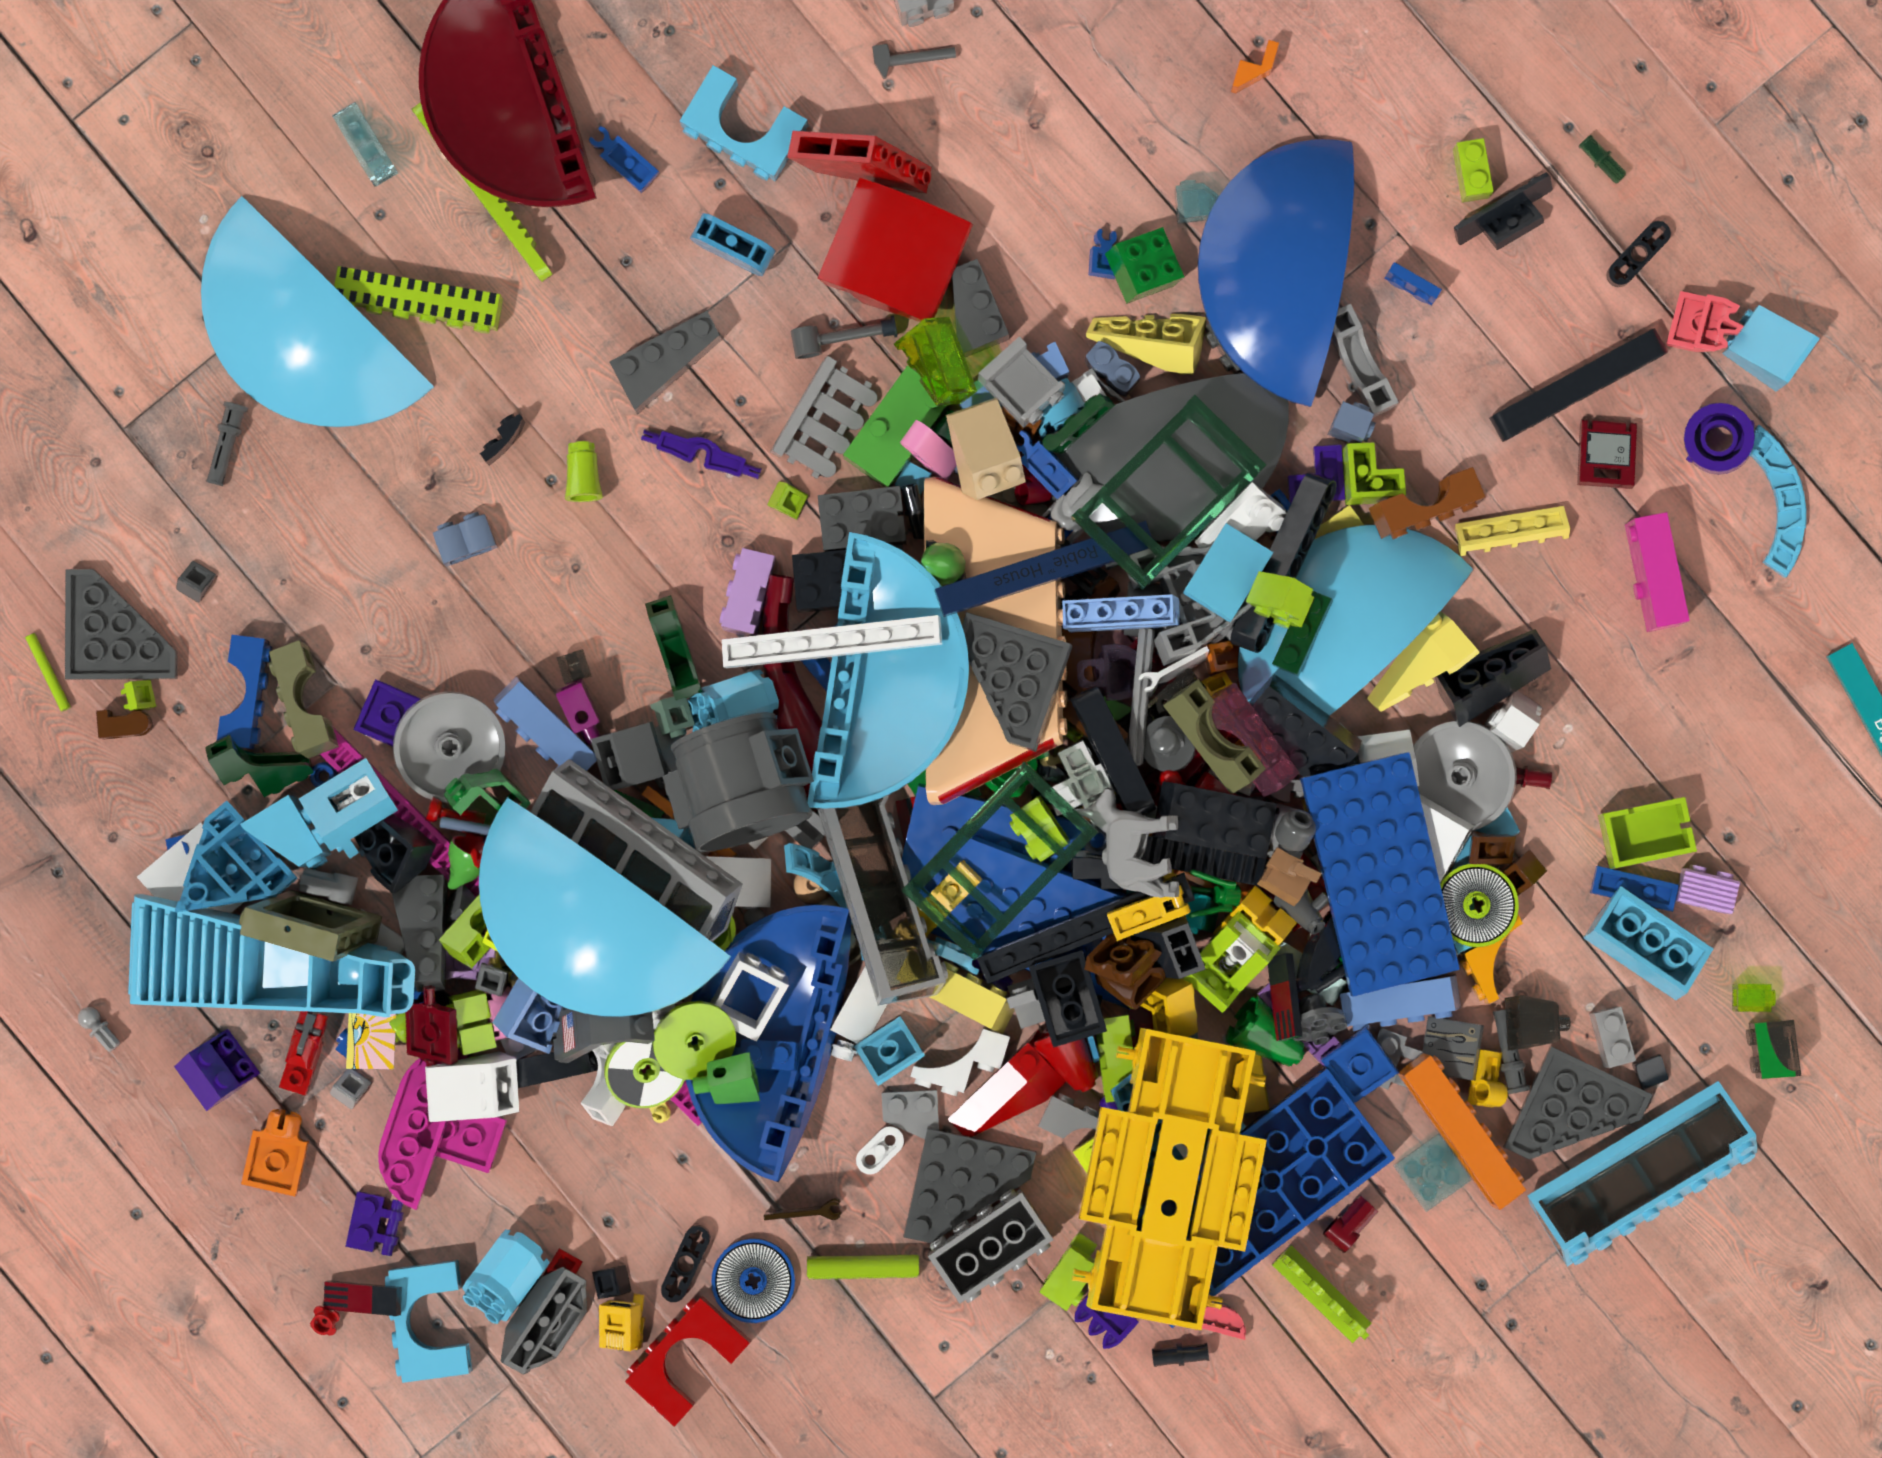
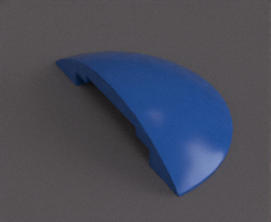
M1315 139L1284 145L1267 152L1242 169L1227 184L1213 205L1203 229L1198 256V283L1202 304L1213 333L1224 351L1248 377L1261 387L1281 398L1308 407L1312 406L1336 321L1347 263L1353 213L1352 142L1333 139Z
M829 905L799 906L776 912L749 925L734 937L725 951L731 958L714 977L694 992L691 1002L704 1001L710 1003L738 952L744 955L747 953L753 954L762 961V964L770 968L772 965L777 966L785 971L786 976H788L789 986L758 1040L798 1043L796 1071L756 1069L760 1101L715 1104L711 1092L695 1094L693 1080H686L695 1110L715 1142L732 1159L746 1169L776 1182H779L806 1129L833 1049L832 1044H834L836 1032L830 1029L842 1009L849 964L851 917L848 908ZM742 970L723 1004L757 1021L776 986ZM736 1032L735 1045L737 1047H741V1039L752 1040ZM697 1036L692 1037V1045L697 1044Z

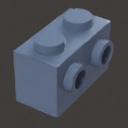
M1343 401L1336 412L1327 435L1347 443L1367 442L1376 424L1371 421L1374 413L1369 412L1370 408L1361 403L1354 402L1351 405Z

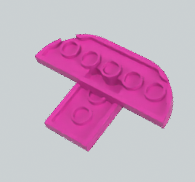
M458 1048V1060L469 1058L470 1054L463 1055ZM420 1058L409 1067L400 1082L378 1152L380 1173L389 1191L400 1202L415 1210L419 1207L435 1156L490 1173L507 1123L506 1119L500 1117L430 1122L425 1071L426 1063Z

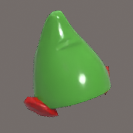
M466 834L465 837L456 836L452 838L448 851L450 879L447 884L449 889H458L479 877L484 837Z

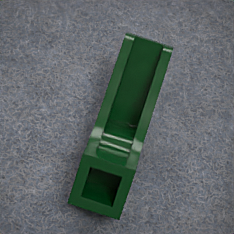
M231 735L205 747L208 761L223 785L239 781L244 775L249 773L264 798L271 794H277L286 786L296 781H303L310 774L314 773L311 759H308L299 752L252 753L238 746Z

